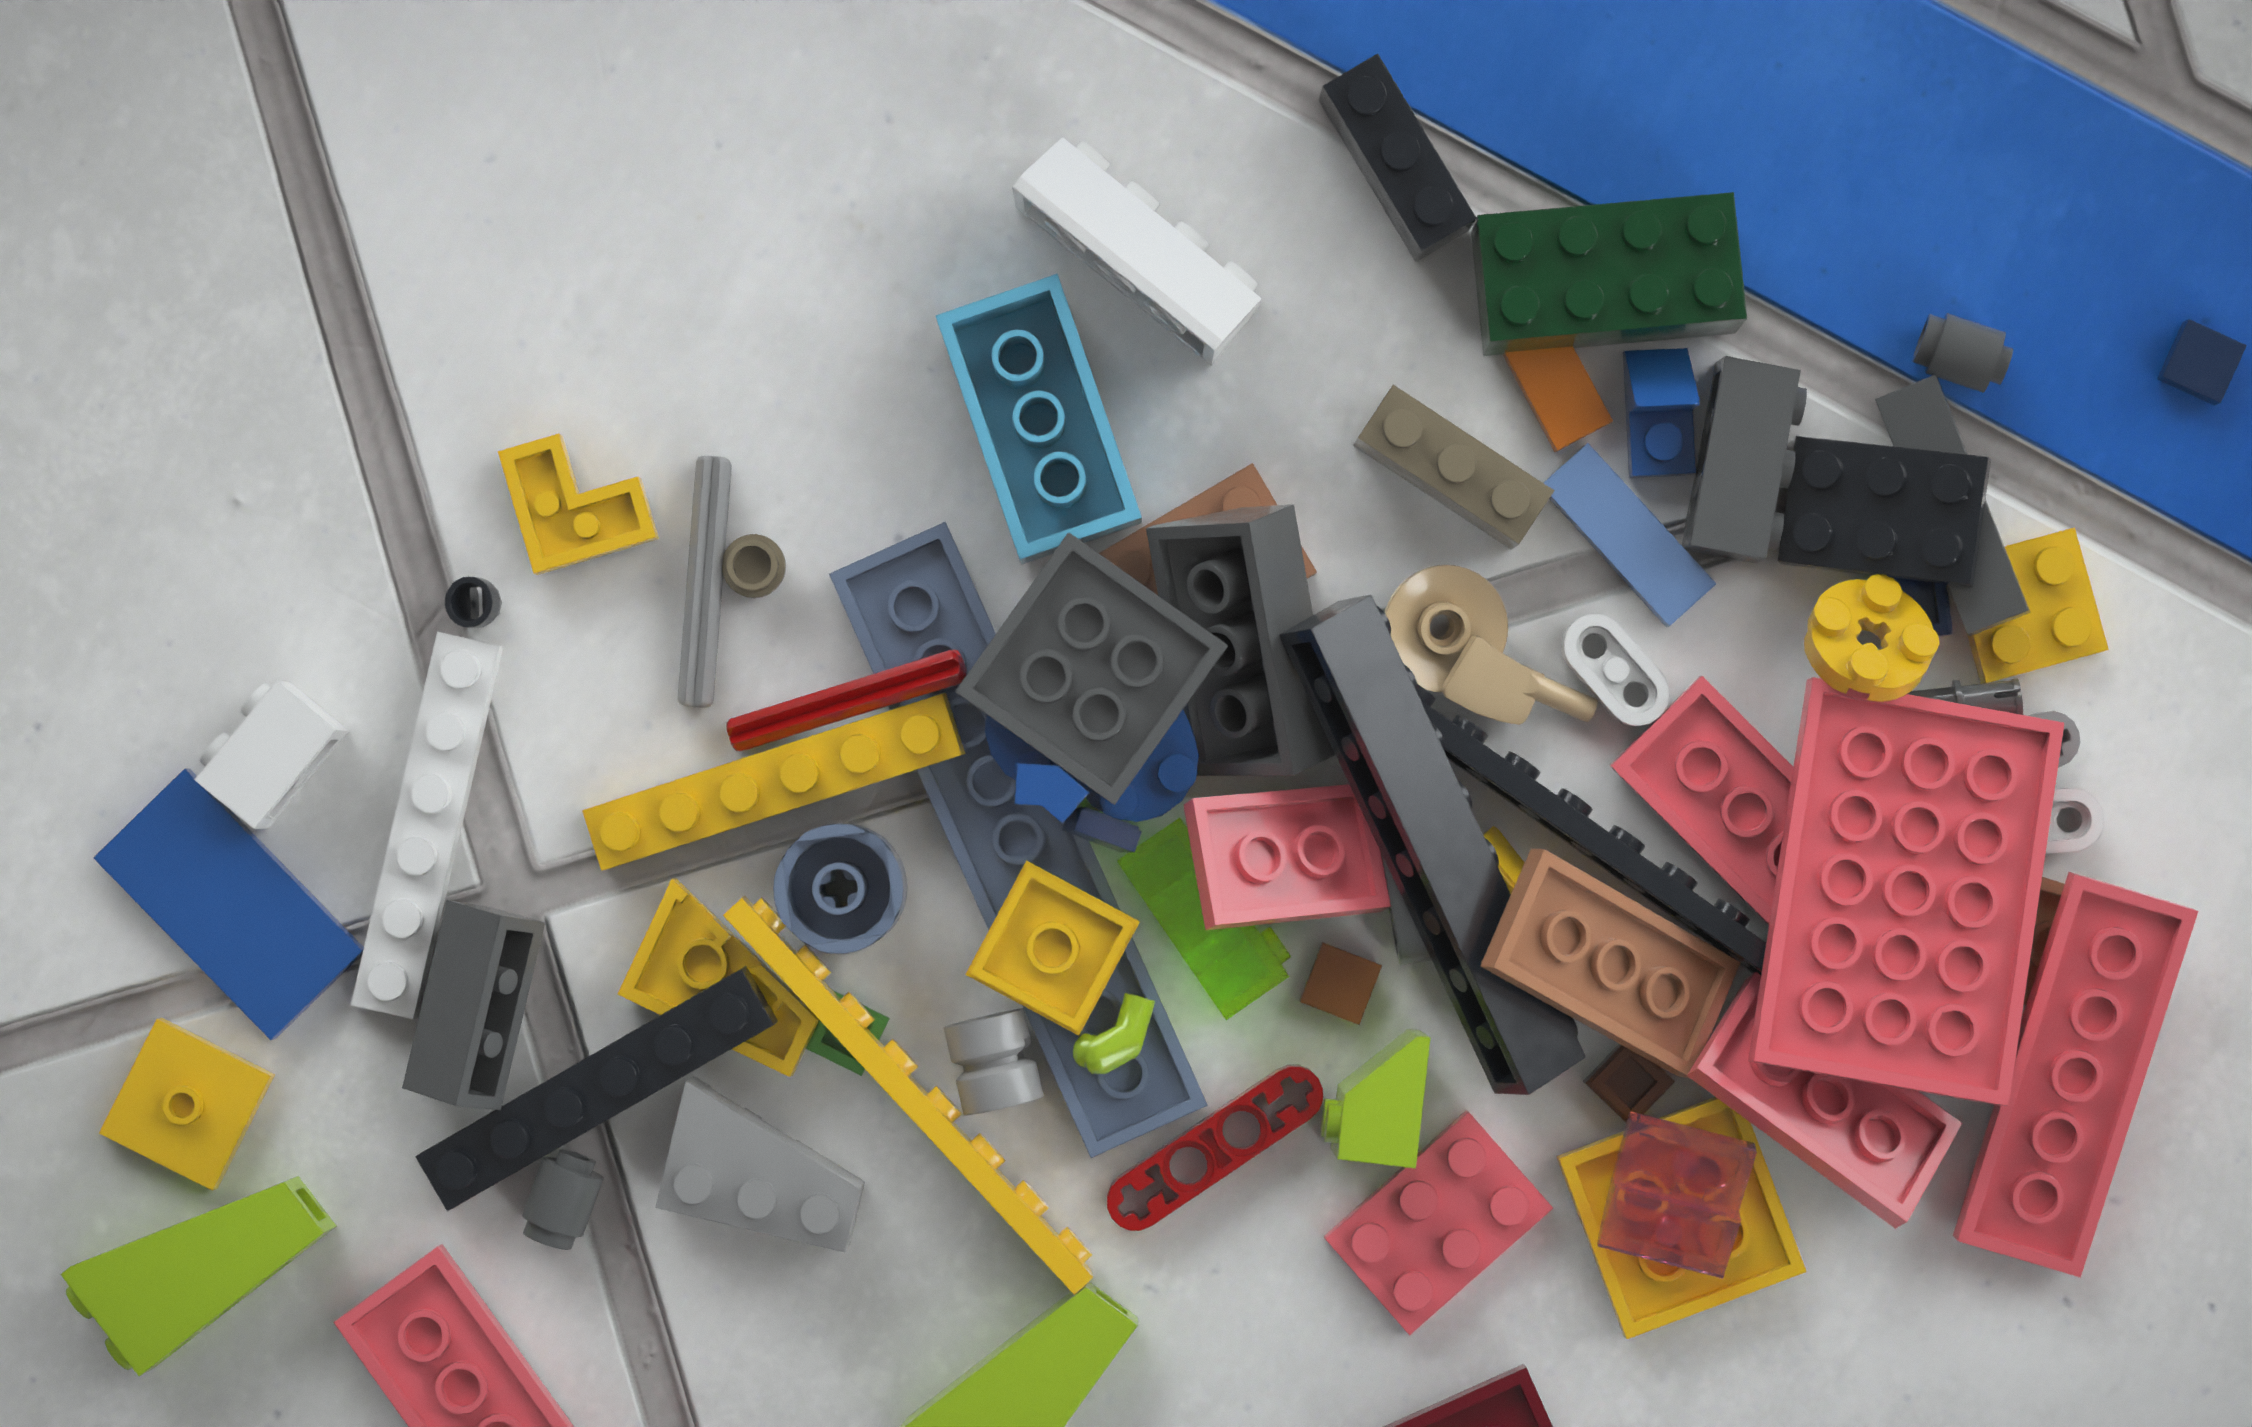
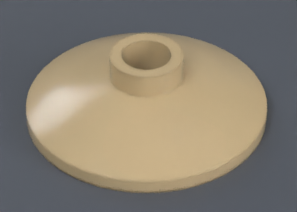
M1436 565L1414 573L1395 590L1384 612L1391 625V638L1403 663L1412 671L1418 685L1425 690L1443 692L1442 687L1448 674L1473 635L1483 638L1501 653H1503L1506 646L1508 618L1505 605L1499 593L1480 574L1464 567ZM1438 615H1445L1449 620L1448 631L1441 637H1433L1430 632L1432 619Z

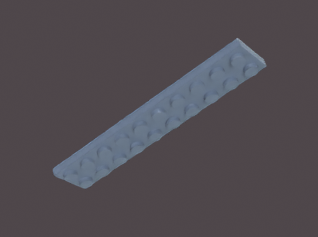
M946 522L829 573L873 674L953 649L959 650L968 674L996 635ZM960 684L888 706L892 710L942 693L947 694L966 754L918 769L917 772L988 930L1026 860L1120 910L1090 841L1062 831L1064 823H1061L1043 806L1015 804L1016 780L1007 776L990 754L985 733L987 714L955 692ZM1133 937L1079 1036L1023 1006L1090 1158L1208 1106ZM1125 992L1154 1000L1155 1004L1140 1054L1136 1058L1107 1074H1092L1087 1068L1076 1064L1073 1058L1075 1041L1084 1033L1098 1036L1115 1027Z

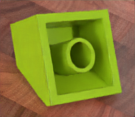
M1405 1030L1337 1085L1336 1099H1324L1321 1137H1324V1142L1331 1143L1330 1148L1338 1160L1416 1168L1431 1038L1421 1030Z

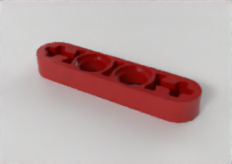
M1288 1064L1276 1069L1120 1174L1111 1183L1107 1193V1209L1111 1218L1120 1227L1129 1231H1142L1174 1212L1309 1121L1320 1110L1323 1102V1088L1319 1078L1309 1068L1299 1064ZM1291 1077L1297 1084L1307 1080L1312 1087L1305 1093L1308 1105L1298 1111L1294 1105L1288 1104L1275 1112V1115L1284 1123L1275 1130H1271L1265 1112L1252 1099L1260 1093H1265V1098L1269 1105L1284 1093L1280 1083L1285 1078ZM1237 1111H1246L1253 1114L1260 1124V1133L1257 1140L1247 1147L1230 1145L1223 1135L1225 1120ZM1184 1147H1193L1200 1150L1207 1160L1205 1174L1193 1183H1183L1177 1180L1170 1170L1172 1155ZM1158 1164L1164 1182L1178 1195L1169 1201H1165L1161 1189L1146 1201L1149 1212L1145 1216L1139 1217L1134 1210L1123 1214L1118 1207L1124 1201L1123 1187L1131 1184L1135 1190H1143L1155 1182V1179L1146 1170Z

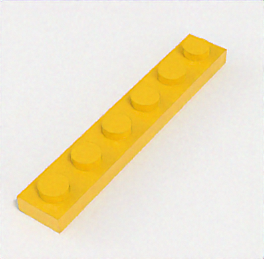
M942 693L582 810L600 869L603 871L966 753L947 694Z

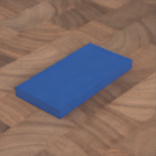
M185 768L93 858L270 1040H275L363 954L364 947L228 807L194 780L197 775L191 769Z

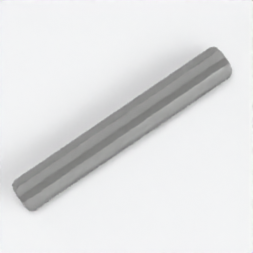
M719 456L698 457L695 466L678 686L679 704L687 707L706 708L710 707L714 701L723 584L722 561L726 545L732 468L730 460Z

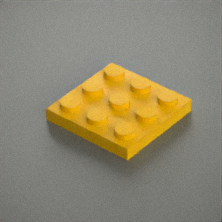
M1716 1097L1556 1156L1622 1334L1626 1339L1807 1272L1751 1123Z

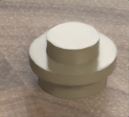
M758 534L741 536L727 547L723 555V577L733 591L744 597L760 598L774 592L784 579L786 572L784 554L780 547L766 536Z

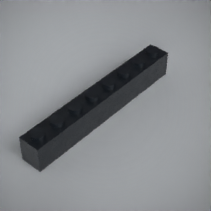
M1372 595L1337 601L1279 634L1494 1094L1530 1095L1586 1058L1577 1038V1025L1569 1015L1481 967V963L1511 896L1498 868L1499 859L1493 845L1483 836L1471 810L1472 800L1466 787L1456 778L1445 754L1444 738L1439 729L1430 722L1418 696L1417 680L1412 671L1403 663L1391 638V625L1386 614L1376 605Z

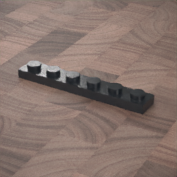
M744 966L509 1101L501 1107V1110L490 1112L422 1151L415 1157L448 1212L776 1024L778 1020L747 966Z

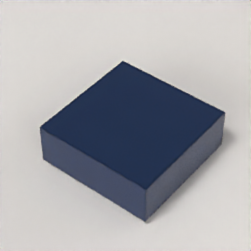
M2188 319L2182 323L2157 379L2212 405L2220 404L2247 345Z
M1077 807L1067 818L1062 831L1119 852H1135L1142 832L1138 830V826L1087 807Z

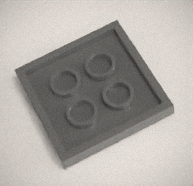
M1068 532L955 692L1115 805L1228 645Z

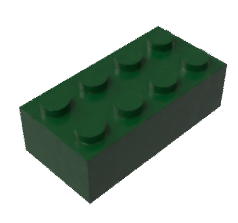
M1734 192L1477 215L1471 230L1483 356L1571 346L1580 348L1735 334L1747 320Z

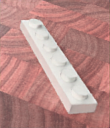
M437 632L353 992L352 1006L410 1019L418 1018L503 646Z

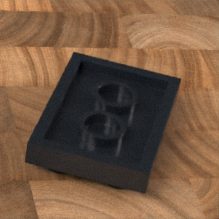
M1796 436L1794 445L1795 465L1787 492L1784 524L1777 562L1783 565L1867 575L1882 574L1892 578L1973 587L1991 459L1989 457Z

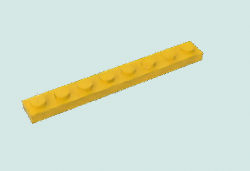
M744 895L723 914L725 919L1074 1295L1093 1278L1090 1267L1085 1263L1093 1254L1068 1227L1059 1234L1041 1216L1049 1209L1044 1200L1025 1180H1022L1014 1187L998 1169L1006 1161L1003 1156L981 1133L972 1140L954 1122L962 1115L961 1111L938 1086H935L929 1093L926 1092L911 1075L919 1066L894 1039L884 1046L867 1027L875 1020L874 1017L852 993L848 992L841 999L824 981L831 971L806 944L796 951L780 934L786 927L785 924L782 922L779 914L765 899L761 897L755 904H752Z

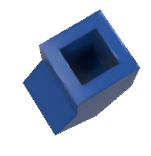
M1017 763L1015 804L1043 806L1061 823H1064L1089 794L1085 788L1059 766Z

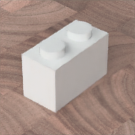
M278 680L272 687L264 683L247 699L241 709V713L246 718L231 736L222 733L208 746L200 758V762L205 767L194 779L253 829H268L349 732L348 729L291 682Z

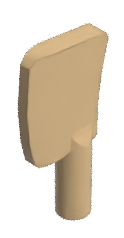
M1474 635L1468 641L1442 687L1446 698L1464 708L1500 722L1517 725L1523 724L1526 721L1535 701L1585 722H1589L1592 719L1598 704L1596 698L1546 678L1544 674L1518 663L1501 653L1483 638Z

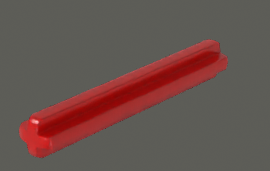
M948 650L731 718L726 724L730 743L736 751L751 749L960 684L967 675V669L959 650Z

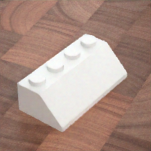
M1062 137L1012 185L1016 208L1212 366L1260 307L1262 298L1253 292L1259 284L1245 270L1232 261H1229L1223 268L1204 251L1209 246V243L1189 225L1179 221L1173 227L1155 213L1160 204L1141 186L1130 181L1124 188L1105 171L1110 167V163L1093 147L1084 141H1080L1075 148Z

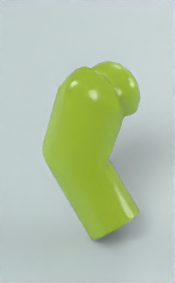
M1125 992L1115 1027L1098 1036L1084 1033L1075 1041L1073 1058L1076 1064L1087 1068L1092 1074H1107L1136 1058L1141 1052L1155 1001Z

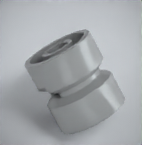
M1024 1008L981 1016L943 1027L951 1062L963 1066L964 1072L956 1080L963 1115L995 1111L1044 1097L1036 1061L1024 1057L1023 1053L1032 1043Z

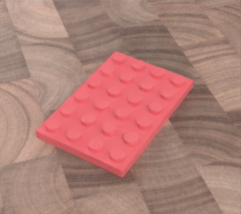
M1812 677L1806 682L1748 1061L1999 1106H2009L2064 722L1909 694L1890 701H1869L1867 698L1870 693H1861L1849 688L1847 693L1844 694L1829 686L1821 678Z

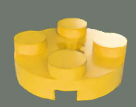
M1882 574L1872 575L1867 580L1853 579L1843 581L1827 589L1817 600L1807 620L1808 631L1804 637V650L1807 659L1823 681L1844 694L1847 693L1849 688L1861 693H1870L1867 700L1877 702L1898 699L1915 689L1922 680L1939 647V637L1923 608L1912 597L1902 591L1900 584L1894 578ZM1861 631H1869L1878 636L1881 640L1882 649L1878 650L1873 643L1862 645L1857 640Z

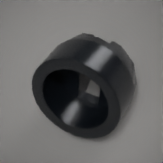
M469 576L462 577L453 582L446 593V612L450 619L459 626L482 628L492 623L500 614L502 605L500 593L486 579ZM476 587H480V588L482 589V611H483V614H482L480 617H479V593H478V590H477Z

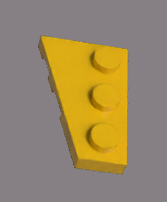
M677 878L671 879L617 995L661 1015L747 966L778 1022L734 1047L732 1050L788 1077L794 1075L819 1022V1019L801 999Z

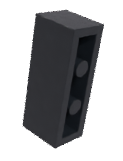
M1378 53L1322 86L1319 97L1320 104L1415 262L1470 231L1477 219Z

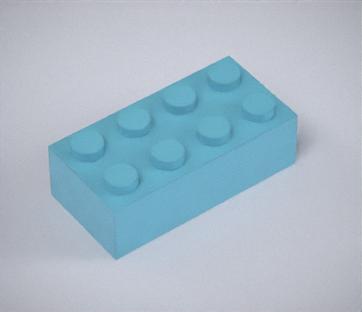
M1058 274L935 315L1021 565L1052 555L1068 532L1083 543L1141 524L1142 516Z

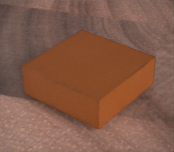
M1321 942L1299 1002L1360 1025L1382 965Z

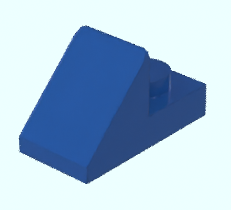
M1688 348L1624 351L1623 368L1629 478L1689 476L1695 474L1693 409L1700 404Z

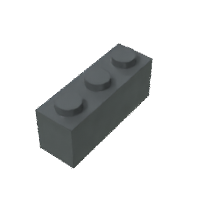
M1724 356L1715 363L1682 546L1685 550L1758 563L1767 558L1768 550L1776 551L1778 549L1784 524V514L1775 512L1779 487L1786 489L1789 487L1795 465V451L1787 450L1791 425H1800L1807 399V389L1798 387L1801 370Z
M446 901L403 1081V1089L454 1106L501 1110L545 922L493 907Z

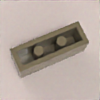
M1394 384L1353 444V446L1511 550L1521 543L1555 491Z

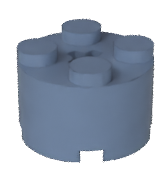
M829 824L806 832L789 847L775 872L773 893L777 912L782 922L793 935L808 946L821 952L843 954L864 949L876 943L891 931L903 912L908 886L903 862L894 847L883 836L859 825ZM838 869L843 870L847 880H856L858 891L848 895V906H840L838 897L833 895L827 896L825 891V884L835 881V870Z

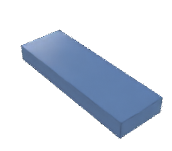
M1589 443L1585 444L1544 482L1545 485L1555 490L1550 497L1552 503L1666 628L1670 627L1716 585L1715 581Z

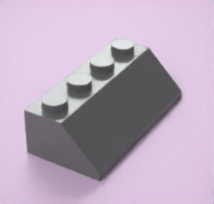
M1294 504L1241 507L1157 524L1146 528L1158 596L1228 645L1183 709L1193 729L1199 753L1197 776L1296 775L1334 756L1335 753L1279 636V634L1313 616Z

